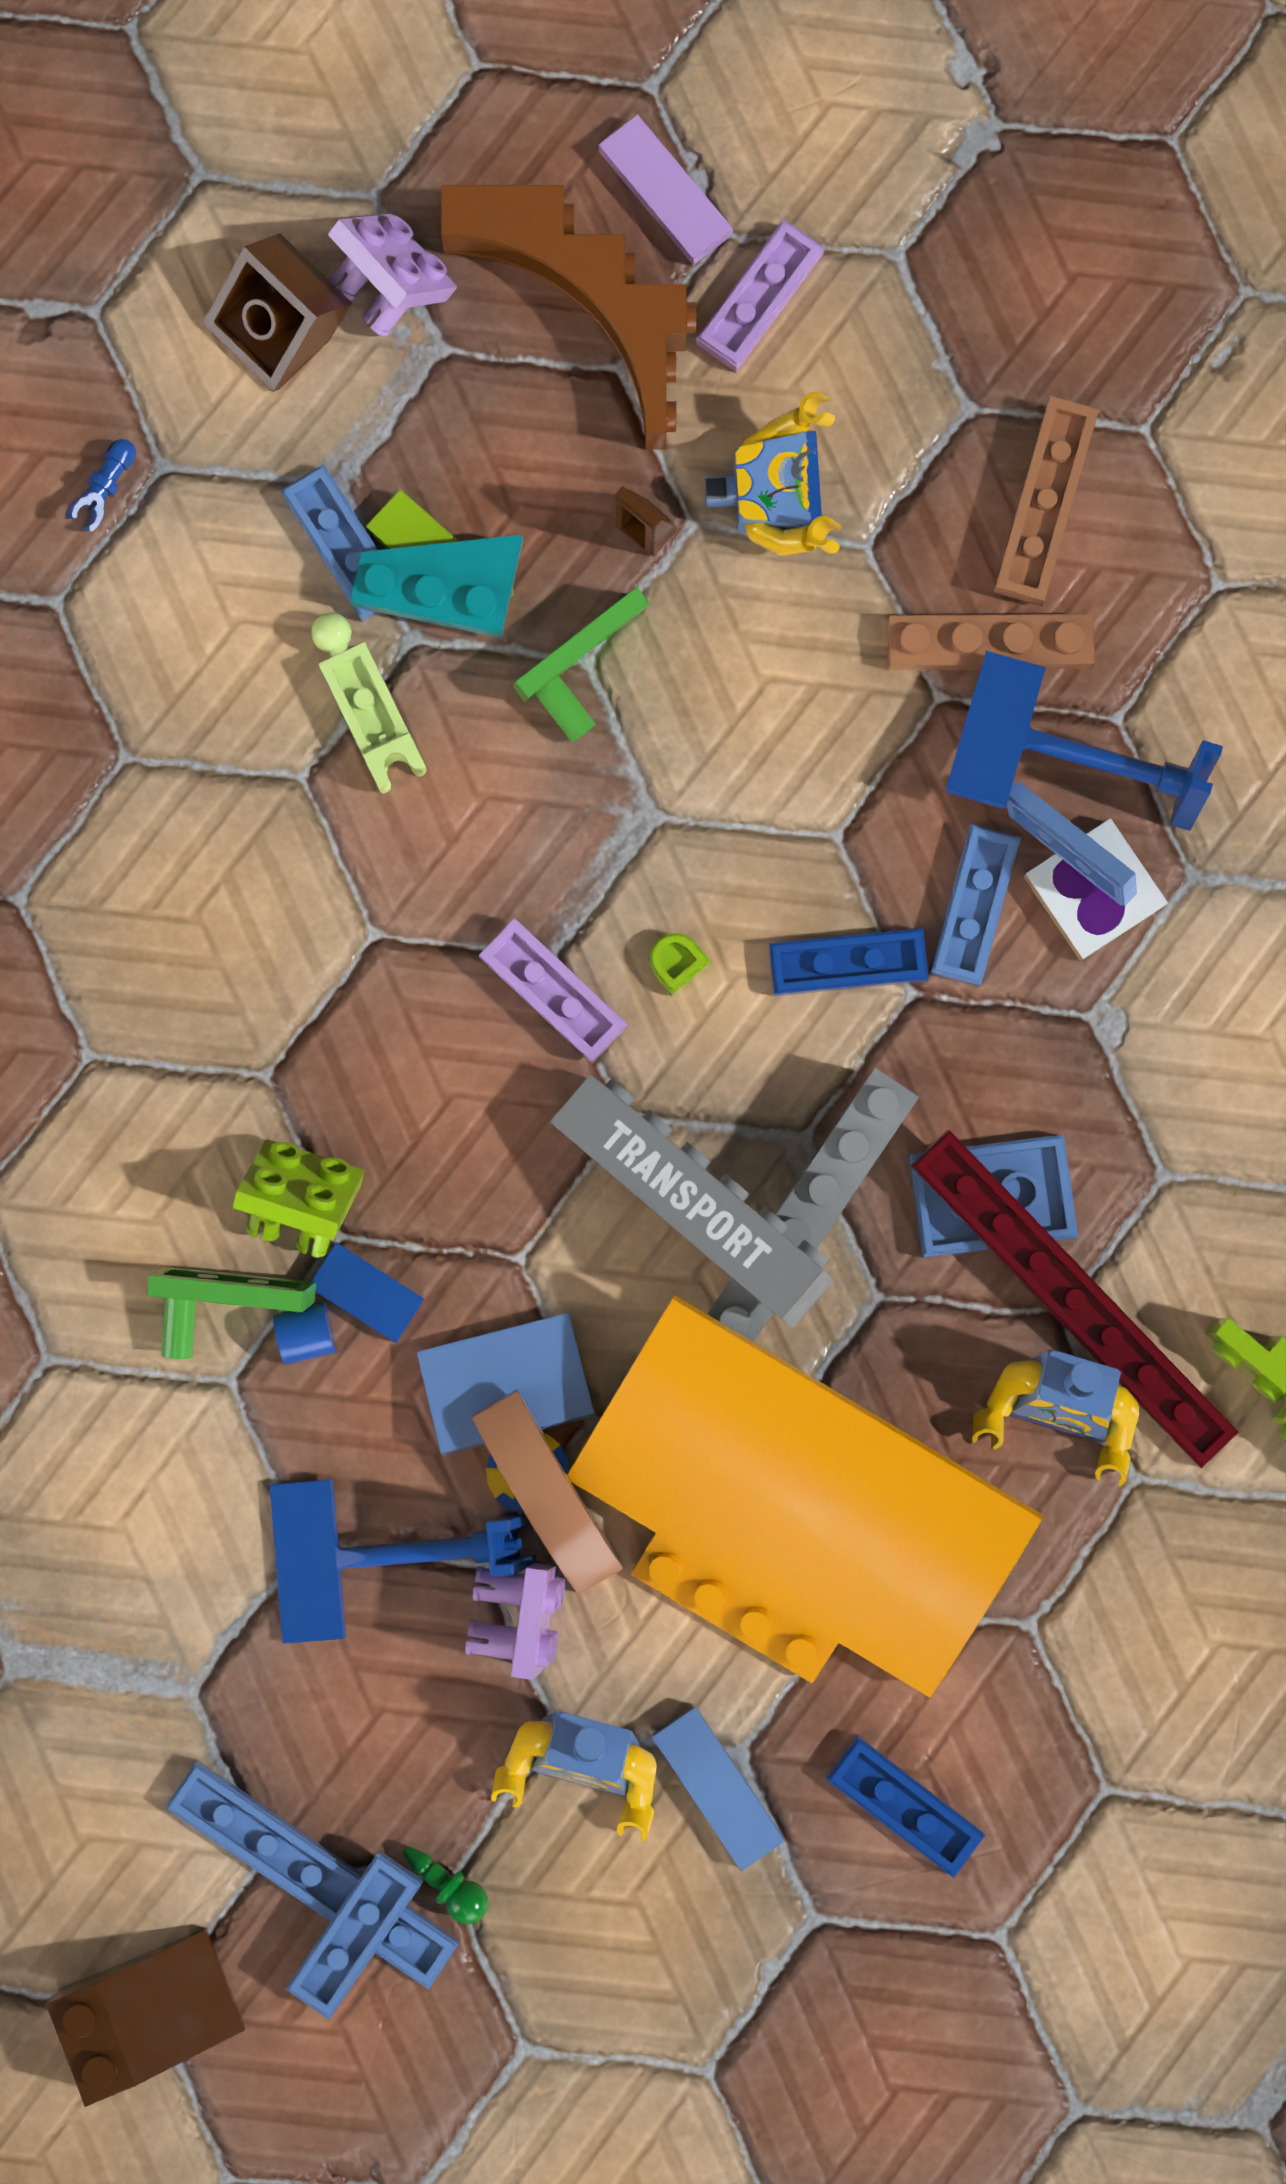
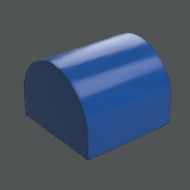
M326 1302L311 1305L303 1312L285 1311L273 1314L276 1340L284 1365L338 1353Z

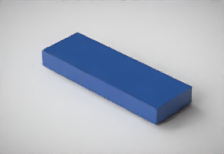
M923 928L769 943L768 945L774 996L926 982L929 979Z
M858 1735L855 1736L825 1777L831 1784L953 1878L985 1836L983 1831Z

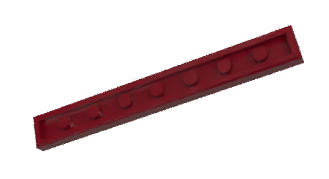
M946 1130L910 1165L1099 1364L1121 1371L1119 1385L1125 1387L1137 1400L1138 1405L1198 1467L1203 1468L1239 1433L950 1130Z

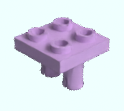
M384 214L339 219L328 234L347 255L337 270L330 275L329 281L335 287L342 282L338 290L348 299L354 300L368 279L380 291V294L371 306L364 311L362 318L366 324L371 323L375 319L370 328L381 336H388L392 332V328L408 308L446 302L457 289L456 284L446 275L447 268L443 262L435 255L425 252L414 240L413 231L410 226L395 215Z
M538 1561L528 1566L524 1574L516 1573L491 1577L490 1569L478 1566L475 1582L492 1584L496 1588L477 1585L473 1589V1601H487L519 1606V1623L517 1628L471 1620L467 1636L486 1638L489 1641L470 1638L469 1641H466L465 1654L510 1659L513 1665L511 1677L533 1680L544 1668H548L549 1663H554L558 1631L550 1630L552 1614L556 1613L557 1609L561 1610L566 1583L565 1578L557 1577L558 1565Z

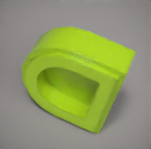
M670 933L659 938L652 946L649 956L650 969L671 996L676 994L711 964V960L696 942L687 935L680 933Z

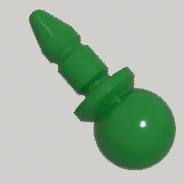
M409 1846L403 1849V1855L412 1870L418 1875H422L423 1879L434 1889L440 1890V1894L435 1901L439 1904L446 1903L448 1913L453 1920L460 1924L471 1925L479 1922L485 1916L489 1907V1898L486 1890L480 1884L474 1881H464L461 1871H458L454 1877H450L449 1872L439 1863L433 1862L432 1857L425 1852Z

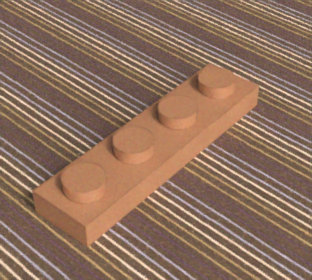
M1054 396L1049 397L993 593L1042 606L1045 602L1099 409Z
M1094 614L889 615L887 620L888 670H981L986 651L1043 666L1046 669H1092L1095 665Z

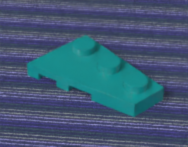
M523 535L361 552L350 599L351 606L502 638L523 546Z

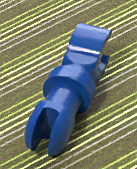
M120 439L110 444L104 454L105 461L98 472L92 471L87 479V482L90 484L88 489L80 497L74 499L67 507L66 519L77 518V512L80 507L89 506L87 510L90 513V519L85 526H82L83 532L92 531L98 527L104 515L103 508L107 496L114 497L119 488L116 484L123 470H128L134 461L136 449L129 440Z

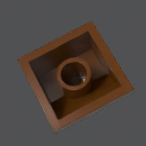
M279 233L243 247L202 323L275 392L284 386L330 341L352 302Z

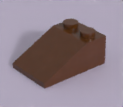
M207 1928L57 1990L46 2003L85 2107L135 2087L245 2030L244 2023Z

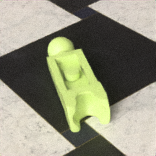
M338 613L322 614L313 623L311 636L314 644L324 652H329L332 657L319 663V667L379 791L387 793L391 789L387 770L393 762L403 761L409 765L414 775L423 776L427 771L426 766L366 643L363 642L350 648L348 643L351 640L352 630L347 619Z

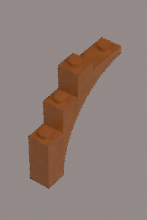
M441 185V238L444 254L471 255L521 268L552 284L586 310L604 330L618 350L631 376L639 399L644 423L645 450H666L667 432H676L677 416L676 401H666V383H676V352L666 351H686L687 334H696V302H686V284H635V253H625V234H574V204H564V185Z

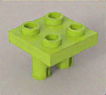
M266 1139L236 1190L233 1209L251 1214L246 1229L251 1237L257 1238L260 1226L263 1227L265 1223L261 1240H276L280 1235V1225L284 1224L300 1230L296 1247L301 1253L306 1254L310 1242L312 1243L315 1239L311 1256L323 1257L329 1252L330 1239H335L361 1188L365 1170L351 1166L339 1158H326L301 1150L292 1143Z

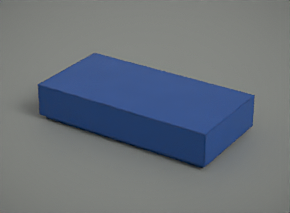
M337 1242L311 1281L316 1282L317 1293L395 1343L399 1341L425 1301L423 1297Z

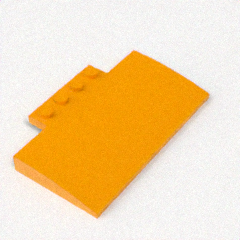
M676 1295L673 1296L567 1474L570 1482L655 1532L632 1570L631 1575L810 1683L814 1682L838 1643L929 1698H931L986 1613L1043 1518L1041 1513Z

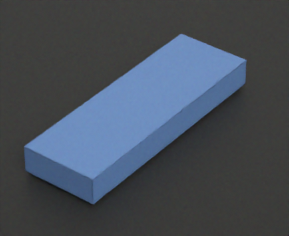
M323 464L283 488L280 492L350 602L361 552L378 549ZM353 607L362 622L378 613Z
M1017 781L1011 787L1007 807L1009 817L1120 906H1126L1137 894L1136 873L1020 781Z
M973 824L970 825L929 974L976 987L981 986L1020 843V837Z
M695 1705L652 1734V1739L741 1871L785 1841Z
M379 1850L288 1983L286 1990L330 2020L421 1886L423 1880Z

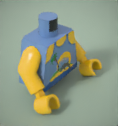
M818 392L808 393L801 400L799 408H795L773 419L743 441L742 446L734 451V475L705 477L706 508L736 506L737 531L747 534L752 542L778 556L812 552L817 547L828 554H834L840 548V544L834 540L825 539L829 531L834 529L840 530L842 526L829 516H822L816 431H809L811 424L826 428L830 427L835 420V415L828 412L816 416L818 406L830 400L829 396Z
M1047 1350L1028 1361H1018L1007 1365L987 1400L988 1408L978 1410L973 1416L972 1442L976 1443L980 1434L992 1433L991 1449L995 1450L1001 1447L1004 1441L1003 1416L1009 1415L1101 1443L1106 1442L1108 1446L1102 1448L1099 1453L1095 1477L1100 1481L1104 1469H1114L1120 1473L1118 1486H1122L1127 1479L1130 1455L1126 1450L1130 1449L1139 1416V1405L1125 1387L1118 1385L1121 1371L1055 1350Z
M556 1712L542 1718V1721L529 1720L519 1728L505 1760V1766H501L495 1771L491 1799L495 1802L498 1794L504 1792L514 1795L512 1807H519L522 1804L526 1774L529 1771L624 1796L627 1802H625L617 1826V1833L623 1836L626 1826H634L642 1832L640 1841H645L655 1814L650 1804L653 1797L657 1765L652 1753L639 1747V1742L632 1731L576 1715Z

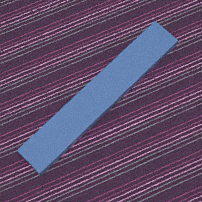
M199 1760L194 1764L165 1807L330 1922L363 1875V1873ZM407 1905L375 1953L429 1990L460 1940Z

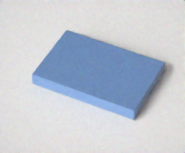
M1064 1135L966 1147L1055 1241L1078 1238ZM922 1153L909 1154L908 1160L922 1258L988 1250L989 1248L910 1167Z
M569 1313L417 1352L442 1456L486 1445L472 1419V1415L516 1389L520 1392L542 1430L595 1416Z

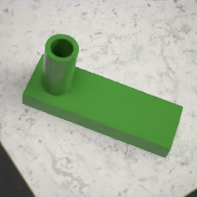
M636 587L515 681L512 686L524 703L535 695L569 740L574 743L597 724L560 678V675L641 613L650 604L639 588Z
M164 1266L149 1275L147 1295L164 1298L161 1356L170 1359H189L193 1357L196 1301L303 1312L315 1303L316 1282Z

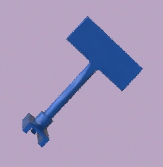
M986 651L945 793L1005 809L1023 750H1031L1157 786V792L1175 797L1170 825L1188 831L1192 829L1211 793L1213 784L1207 782L1221 756L1223 746L1203 740L1189 768L1165 761L1164 766L1034 730L1030 726V721L1046 667Z
M333 1479L270 1485L283 1644L346 1638L341 1582L342 1569L473 1558L475 1563L489 1562L490 1575L494 1577L513 1575L526 1570L528 1566L536 1563V1555L520 1556L522 1541L518 1537V1528L531 1524L525 1514H511L486 1522V1530L474 1531L472 1537L342 1548L338 1544Z

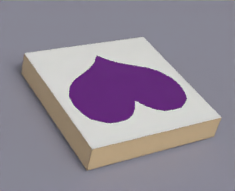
M1111 818L1087 833V835L1136 873L1137 894L1126 906H1120L1056 854L1023 876L1080 962L1168 904Z

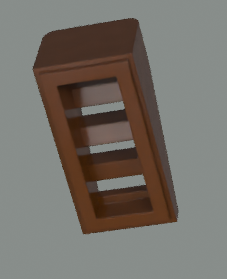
M623 486L616 493V527L649 556H655L676 532L674 521L647 498Z

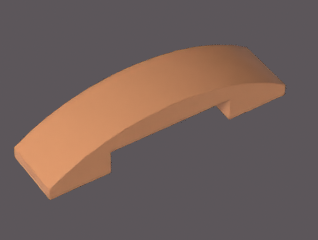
M518 1389L473 1414L472 1419L508 1486L546 1549L576 1593L579 1595L624 1569L600 1526L592 1519L546 1442L542 1429Z

